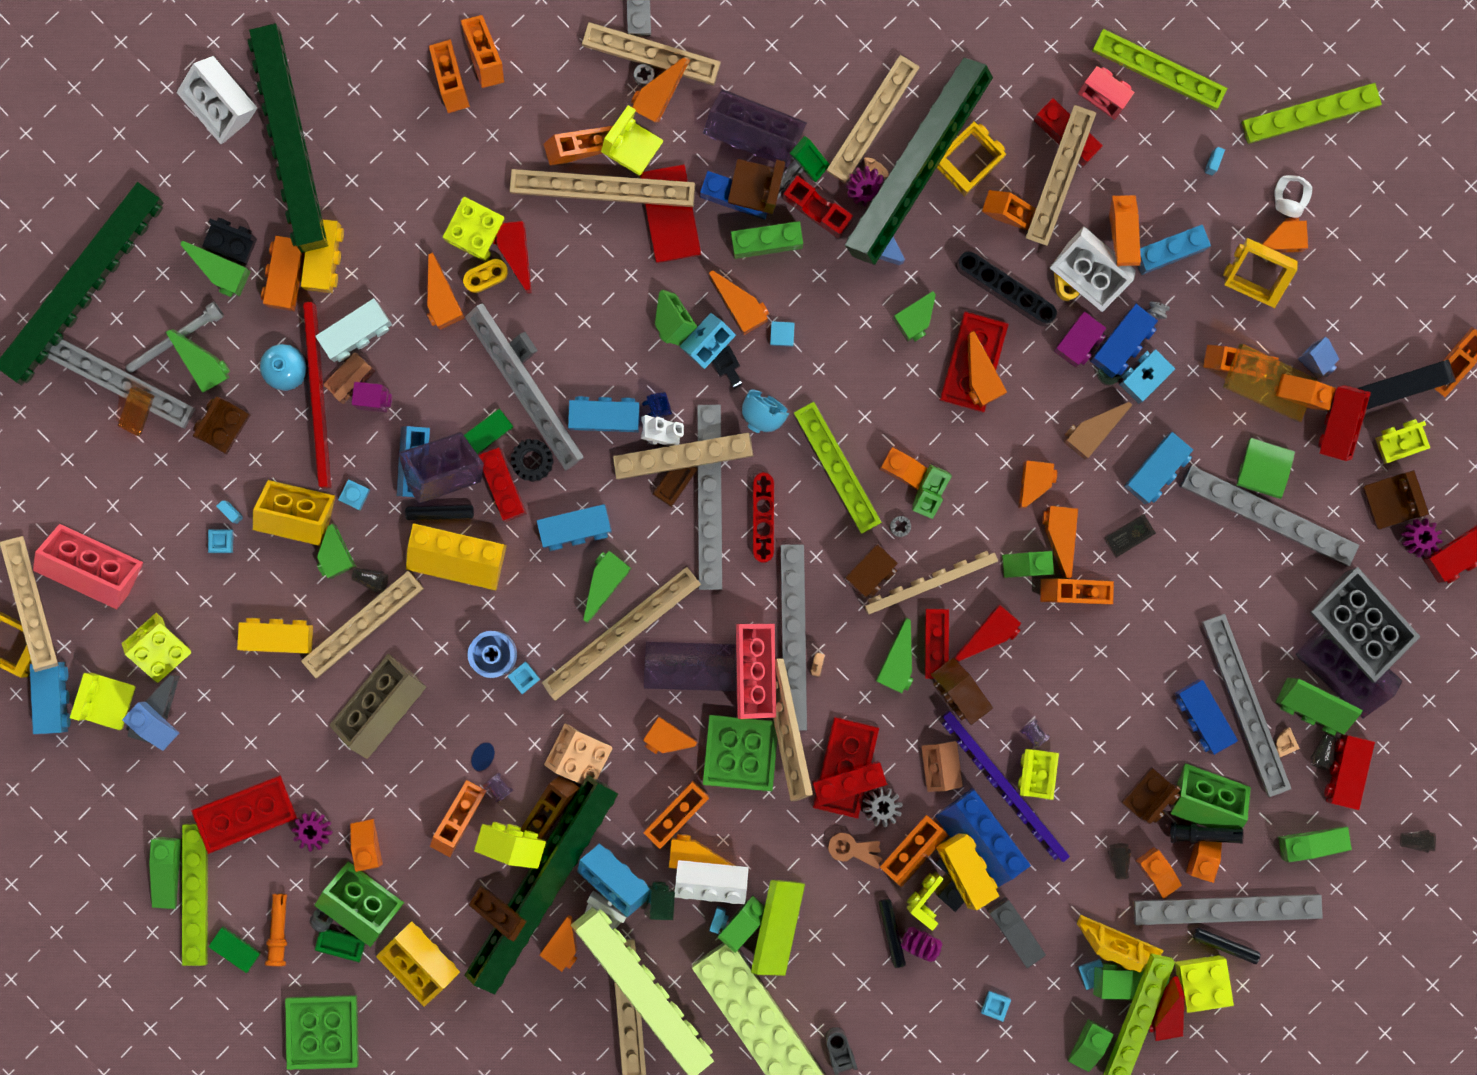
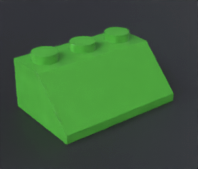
M1287 678L1275 702L1281 705L1280 710L1290 715H1293L1295 712L1302 716V721L1313 726L1317 723L1323 726L1322 731L1332 736H1335L1336 733L1344 735L1363 711L1299 678Z
M1184 764L1177 786L1181 788L1178 792L1180 796L1171 805L1170 814L1209 828L1242 829L1248 820L1251 787L1189 764Z
M348 861L323 890L314 906L371 947L404 902L364 872H355L354 865Z

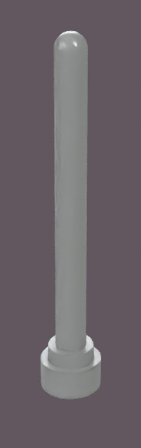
M213 301L206 306V309L203 311L204 314L177 332L186 337L209 321H219L224 317V314ZM169 337L130 362L126 366V370L130 373L134 372L173 346Z

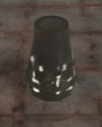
M355 568L352 574V581L363 585L375 593L378 591L383 592L388 584V574H384L382 570Z
M1323 734L1321 741L1310 757L1312 766L1326 771L1330 769V766H1333L1335 743L1337 740L1335 737Z
M1429 830L1401 833L1400 847L1426 853L1435 851L1436 834Z
M1117 843L1110 845L1108 855L1115 873V879L1129 878L1131 850L1128 844Z

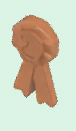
M842 832L835 834L829 840L828 851L835 860L844 862L854 856L879 869V862L883 860L881 857L869 853L881 852L879 848L880 841L878 840L856 843L850 834Z

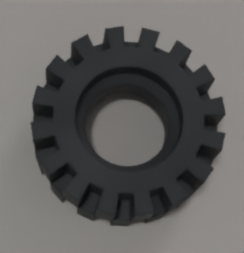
M526 439V441H521L517 447H514L510 462L513 471L520 478L534 482L548 476V473L552 470L554 460L553 454L546 444L536 439ZM528 452H537L541 457V463L536 469H528L523 463V458Z

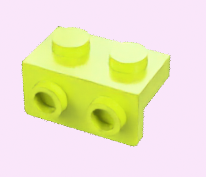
M1414 419L1403 423L1404 428L1397 431L1395 427L1381 431L1382 436L1376 437L1375 440L1384 464L1430 449L1423 426H1426L1425 421L1418 423Z
M1025 749V753L1021 757L1023 772L1018 781L1020 796L1054 799L1059 753Z

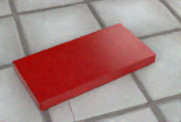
M685 164L644 171L640 175L641 179L688 182ZM645 204L656 264L701 256L693 207Z
M964 311L939 401L982 413L985 412L986 405L980 408L978 404L975 405L969 396L971 390L969 388L968 335L973 331L976 333L996 370L1007 333L1008 323Z
M834 717L819 779L856 769V767L871 763L879 728ZM864 792L821 806L815 795L813 808L858 819Z
M281 775L191 810L208 854L298 819Z

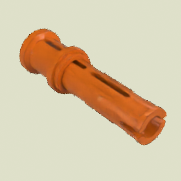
M272 894L270 938L266 941L268 946L266 966H286L284 952L287 941L284 939L287 894Z

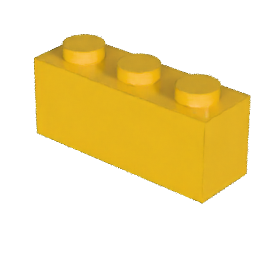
M323 219L328 247L305 252L301 287L309 291L333 293V287L336 288L338 284V274H335L336 265H339L341 261V251H338L339 242H342L344 238V229L341 228V224L338 221Z
M246 618V622H239L237 650L311 653L313 625H307L305 620H293L291 625L283 624V619H269L268 624L260 623V618Z
M958 833L938 845L936 849L967 908L977 911L999 897L996 891L998 887L994 879L989 877L985 861L981 856H978L975 850L976 844L972 837L967 834Z

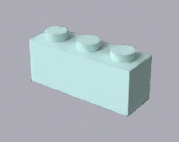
M373 298L316 335V338L333 362L337 360L341 362L350 356L349 352L356 348L359 350L370 343L369 340L374 336L380 337L389 331L388 327L392 323L379 303Z

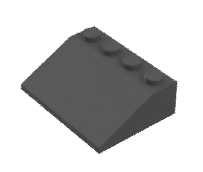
M1358 567L1345 572L1326 591L1310 612L1372 683H1375L1420 638V635Z

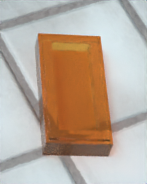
M135 385L132 386L118 426L136 436L141 435L155 396Z

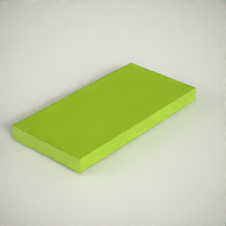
M781 880L770 881L751 973L756 975H786L805 887L804 883Z

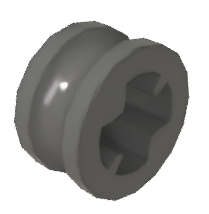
M316 909L309 920L310 926L318 932L327 931L333 922V919L320 909Z

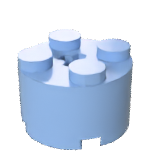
M499 631L480 633L474 638L468 648L470 666L479 675L487 678H495L507 674L513 669L517 660L515 643L510 636ZM491 648L498 652V656L494 658V661H492L491 657L487 656V652H491Z

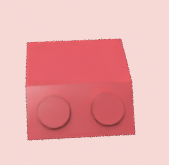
M1097 66L1087 78L1078 94L1115 120L1135 92L1131 90L1132 88L1128 83L1124 81L1119 82L1112 77L1113 74L1108 69Z

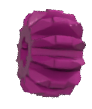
M865 166L864 171L856 168L857 174H849L850 181L846 182V188L849 189L847 192L850 198L853 197V201L856 204L862 201L863 206H866L868 201H872L881 189L882 182L884 181L883 175H878L877 169L874 168L870 171L868 166Z
M1427 518L1422 519L1421 522L1419 519H1414L1413 525L1407 524L1405 526L1408 532L1401 534L1402 537L1407 538V541L1402 542V545H1409L1407 552L1409 554L1415 552V556L1418 558L1422 555L1430 557L1431 551L1437 552L1439 550L1436 544L1443 542V540L1437 538V535L1442 534V531H1435L1434 529L1437 524L1435 522L1429 524ZM1420 534H1423L1422 537L1425 536L1424 542H1421L1422 539L1419 540Z
M313 811L310 817L307 813L302 814L303 820H295L296 825L299 827L292 828V832L298 833L299 836L294 837L293 840L296 842L301 839L302 842L299 848L302 849L307 845L308 851L311 852L314 849V845L320 850L323 848L322 843L328 844L330 842L325 835H332L333 831L326 830V827L330 826L331 822H322L325 819L324 814L320 815L317 819V813ZM312 826L313 830L317 831V834L313 835V837L312 834L308 832V829Z
M915 927L908 928L901 943L905 951L929 962L936 960L943 945L938 938Z

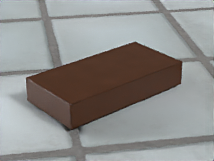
M696 467L668 471L653 495L670 507H673L698 469Z

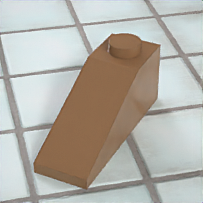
M1127 402L1081 422L1077 426L1073 424L1064 434L1067 437L1064 443L1084 460L1089 458L1132 404Z

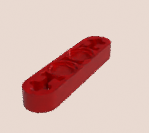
M765 472L756 475L753 482V555L761 563L770 561L774 555V479ZM761 477H766V481H770V485L766 486V493L771 492V497L764 495L756 497V492L761 493V485H757V481H761ZM764 499L770 503L768 512L762 513L758 511L757 503L760 500ZM760 523H767L770 526V533L768 535L761 536L758 534L757 526ZM756 538L761 540L771 539V543L766 542V550H770V555H766V559H761V555L757 554V550H761V542L756 543Z

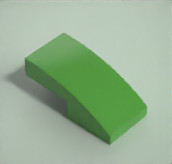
M930 464L917 491L912 510L933 519L943 501L941 495L952 475Z

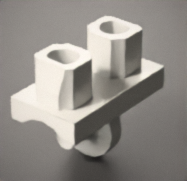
M647 415L641 417L643 423L641 439L647 440L648 443L654 445L657 443L668 446L679 445L680 437L684 435L683 423L664 420V418Z
M595 891L591 893L587 900L588 905L585 913L592 907L597 911L601 909L608 914L609 919L612 921L609 925L611 929L617 928L621 922L624 923L626 916L609 900Z

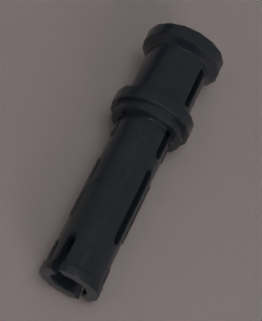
M1172 822L1170 838L1171 843L1186 841L1195 844L1198 841L1243 844L1244 829L1198 827L1196 823L1177 825L1176 822Z

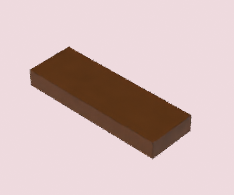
M482 885L469 903L472 909L511 941H515L527 922Z

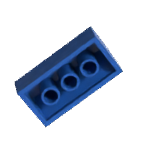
M971 788L935 815L950 837L958 833L967 834L972 837L976 844L975 850L978 856H981L987 865L986 871L989 877L994 879L997 887L1013 880L1031 866L974 789Z

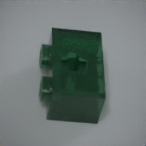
M654 881L652 885H647L650 891L647 901L644 903V914L651 920H673L675 891L669 885H666V882Z

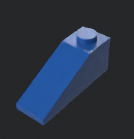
M707 171L700 191V198L766 220L768 214L766 212L729 204L728 198L732 179Z

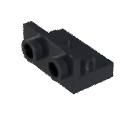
M219 217L217 221L209 219L208 223L211 226L202 246L247 264L257 241L251 235L252 231L242 226H239L238 229L230 226L231 222Z

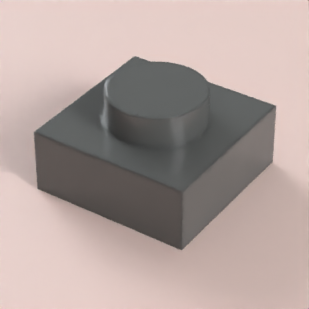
M526 332L519 334L509 343L522 363L526 362L538 351Z

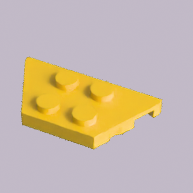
M1080 915L1077 921L1078 927L1097 955L1106 961H1114L1121 964L1127 970L1142 972L1151 953L1156 955H1162L1163 950L1083 915Z

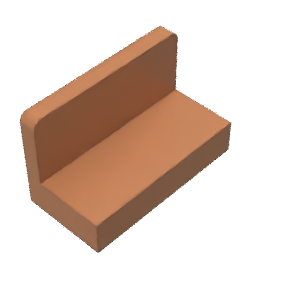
M353 353L324 383V386L339 402L344 404L353 395L354 382L365 383L375 370L357 353Z
M951 741L921 746L927 792L961 788L963 784L957 742Z

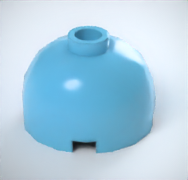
M279 344L272 346L265 351L260 361V371L265 382L271 387L282 391L292 390L301 385L308 370L307 361L302 352L291 345Z
M753 389L749 390L742 404V415L745 421L749 423L748 428L756 433H760V431L772 432L780 428L789 413H786L788 409L771 396L767 398L761 397L762 392Z

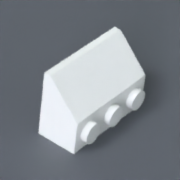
M214 56L193 63L176 92L220 144L226 142L245 126L257 110V106Z
M1084 226L1067 243L1050 266V269L1101 312L1134 280L1136 272L1131 266H1117L1115 252Z
M678 860L674 897L706 900L709 902L745 904L748 867Z

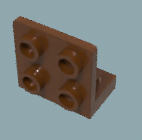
M738 159L728 203L773 214L785 161L776 159L774 167Z
M216 396L215 399H211L205 408L207 413L203 419H199L193 428V437L227 454L251 415Z
M1415 470L1363 486L1378 530L1413 518L1429 515Z
M1151 767L1121 803L1140 820L1148 824L1152 822L1157 823L1164 815V808L1168 804H1174L1179 798L1178 792L1181 788L1168 782Z

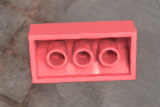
M59 524L35 552L33 571L112 608L118 609L129 595L143 566V562Z
M736 624L738 719L776 718L775 624Z

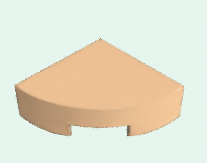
M864 158V167L868 166L870 171L874 168L877 169L878 175H883L884 180L889 176L887 169L873 158Z
M814 654L811 675L820 676L825 654Z
M1290 727L1284 729L1278 735L1275 747L1279 757L1300 749Z

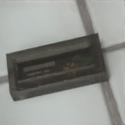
M1142 514L1104 537V540L1116 558L1153 536L1156 532L1145 514Z

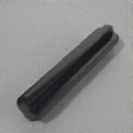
M473 505L406 507L405 509L406 520L471 519L474 517Z
M883 899L879 901V907L893 966L895 968L906 966V961L892 902L890 899Z
M1196 928L1194 931L1193 939L1253 964L1259 962L1261 954L1258 951L1200 928Z

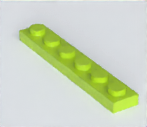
M1105 29L1101 31L1092 52L1215 111L1218 109L1228 89Z
M1372 83L1246 119L1241 123L1247 143L1250 144L1381 106L1382 103L1376 83Z
M812 402L794 412V416L859 532L863 534L881 524L880 518L816 404Z
M183 824L182 966H205L208 964V853L197 825Z
M1150 954L1103 1075H1131L1173 970L1175 961L1172 958Z

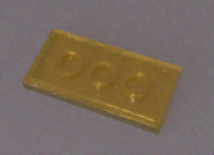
M1239 344L1223 388L1294 421L1302 422L1307 407L1276 396L1282 374H1287L1317 381V379L1245 344Z

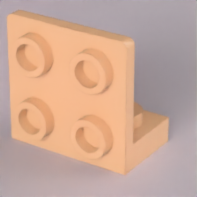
M564 724L544 765L554 773L582 784L587 775L598 779L612 751V747L581 733L568 724Z

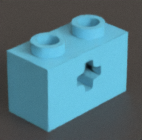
M710 313L679 347L705 369L736 334L722 320Z
M1156 349L1151 353L1146 351L1137 360L1140 364L1135 369L1130 367L1121 376L1124 380L1119 385L1138 404L1143 402L1175 370ZM1148 371L1150 374L1144 380L1142 378L1143 372Z

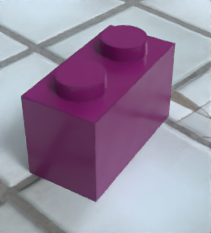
M1083 312L1055 348L1054 352L1075 368L1080 363L1084 366L1092 355L1089 353L1094 345L1098 347L1106 337L1103 334L1106 327L1086 312Z
M354 382L352 406L359 410L387 413V407H391L392 394L389 393L388 388L381 384Z

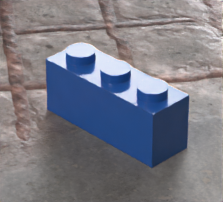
M1135 304L1090 362L1111 378L1116 374L1121 376L1129 366L1126 362L1130 356L1135 358L1143 348L1140 344L1144 338L1149 340L1157 330L1154 326L1158 320Z
M1198 679L1174 693L1177 697L1175 699L1177 707L1181 712L1185 711L1189 718L1186 720L1187 724L1193 732L1196 731L1200 737L1198 742L1204 752L1208 751L1209 754L1215 755L1238 741L1203 680Z

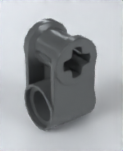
M838 1027L829 1029L826 1033V1043L834 1074L839 1075L840 1072L849 1069L858 1070L844 1030ZM837 1035L843 1038L839 1045H833L830 1042L832 1037Z

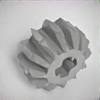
M879 787V795L877 796L871 790L869 794L873 799L864 798V802L870 804V806L863 807V811H872L867 815L866 819L869 821L876 817L874 820L875 826H878L880 819L884 827L888 825L887 819H890L895 824L896 820L892 815L901 816L902 814L900 811L895 810V808L903 806L901 802L894 803L899 798V795L894 794L890 797L892 792L890 788L883 795V789ZM881 801L883 804H885V801L888 802L885 813L882 810L880 813L877 811L879 809L878 803Z

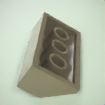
M387 654L329 726L348 748L368 759L398 721L406 714L416 699L421 696L426 686L393 656Z

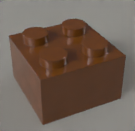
M877 544L843 580L862 598L867 596L871 598L881 589V586L878 584L883 579L889 580L898 571L895 568L898 563Z
M954 658L931 674L936 681L933 686L940 695H943L948 707L955 712L961 721L966 719L972 725L993 709L971 675Z

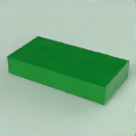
M806 136L789 153L814 182H817L830 165Z
M499 408L463 435V437L478 455L514 428V426Z
M224 926L208 946L245 973L249 972L261 954L260 951Z
M328 928L325 932H319L315 951L360 963L365 943L355 935Z

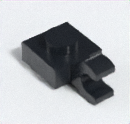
M727 346L715 357L712 364L719 377L727 375L732 387L736 389L742 385L735 371L740 367V364L730 346Z

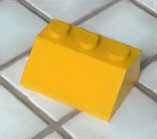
M268 480L253 509V530L321 546L329 526L335 496Z
M412 921L376 956L423 1007L460 973L455 964Z

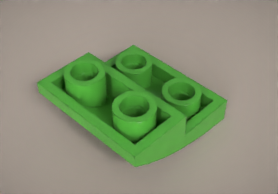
M1250 438L1247 443L1244 462L1240 466L1236 485L1281 499L1289 478L1295 451Z

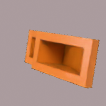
M1471 327L1443 360L1449 359L1456 382L1434 388L1444 397L1454 389L1477 363V330L1474 327Z

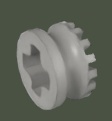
M640 64L635 68L634 79L639 86L644 87L654 80V70L650 65ZM641 70L651 73V75L647 76L648 80L643 81L642 77H638L641 74Z
M1150 301L1149 306L1151 308L1147 312L1155 318L1166 319L1167 315L1165 313L1169 311L1170 307L1162 303L1159 305V302Z
M904 516L894 518L890 524L892 534L897 537L906 536L911 530L910 520ZM896 521L900 523L904 521L907 524L904 527L906 530L904 533L902 531H895Z

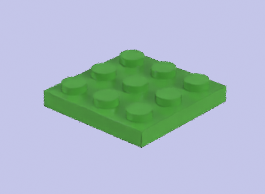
M709 715L703 785L773 791L777 734L774 721Z
M357 995L287 997L285 999L287 1070L357 1068L359 1066Z

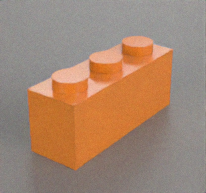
M275 235V241H272L270 244L269 254L272 257L270 264L266 266L265 277L267 278L266 287L263 286L261 300H263V304L267 307L295 312L305 252L301 253L297 246H293L291 238Z
M692 781L643 833L661 849L710 796Z
M926 815L880 868L902 887L948 835Z

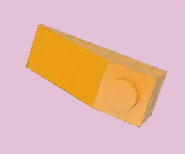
M677 834V838L672 837L669 868H677L678 860L736 866L700 842L692 840L691 835Z

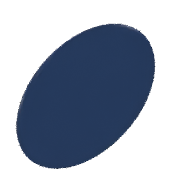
M482 743L475 749L471 759L475 770L483 771L492 763L495 755L492 744Z

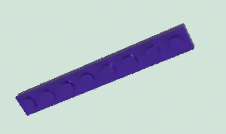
M950 711L941 716L944 720L941 723L949 734L954 732L959 740L956 742L964 752L968 750L974 756L971 760L979 770L983 768L989 774L986 777L994 788L1000 787L1004 792L1001 797L1009 806L1014 804L1019 810L1016 815L1024 824L1029 823L1034 830L1031 833L1039 842L1044 841L1049 848L1046 851L1053 860L1066 861L1070 857L1069 854Z

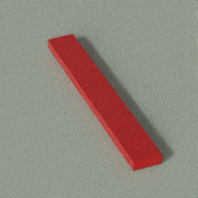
M305 302L303 308L318 486L327 489L332 488L320 343L316 338V335L319 334L317 306L313 302Z

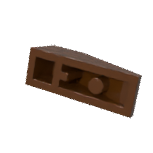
M559 775L549 783L520 831L524 832L526 830L537 833V838L542 840L571 803L579 787L568 778Z

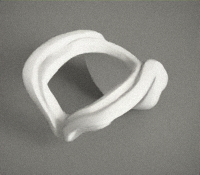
M1286 175L1281 177L1274 191L1276 210L1289 217H1300L1310 201L1312 195L1311 184L1300 176ZM1289 181H1298L1303 185V196L1300 203L1283 199V191Z

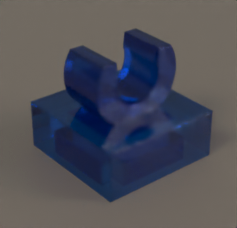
M666 392L646 396L647 400L642 403L643 406L649 405L651 413L646 414L647 416L661 418L672 415Z

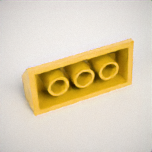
M413 523L407 549L406 570L497 590L507 545Z

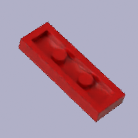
M925 609V679H934L931 674L949 661V609Z

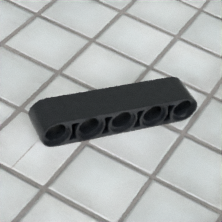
M965 252L959 257L956 268L961 275L1037 325L1047 326L1056 318L1057 310L1053 304L977 254ZM962 260H972L974 267L966 269L962 265ZM984 271L990 272L993 280L990 282L984 281L981 273ZM1001 285H1010L1012 293L1004 294L1001 291ZM1023 296L1028 297L1031 300V306H1022L1020 298ZM1041 309L1049 311V320H1044L1040 317L1039 311Z
M1448 359L1357 389L1371 392L1367 410L1456 382Z

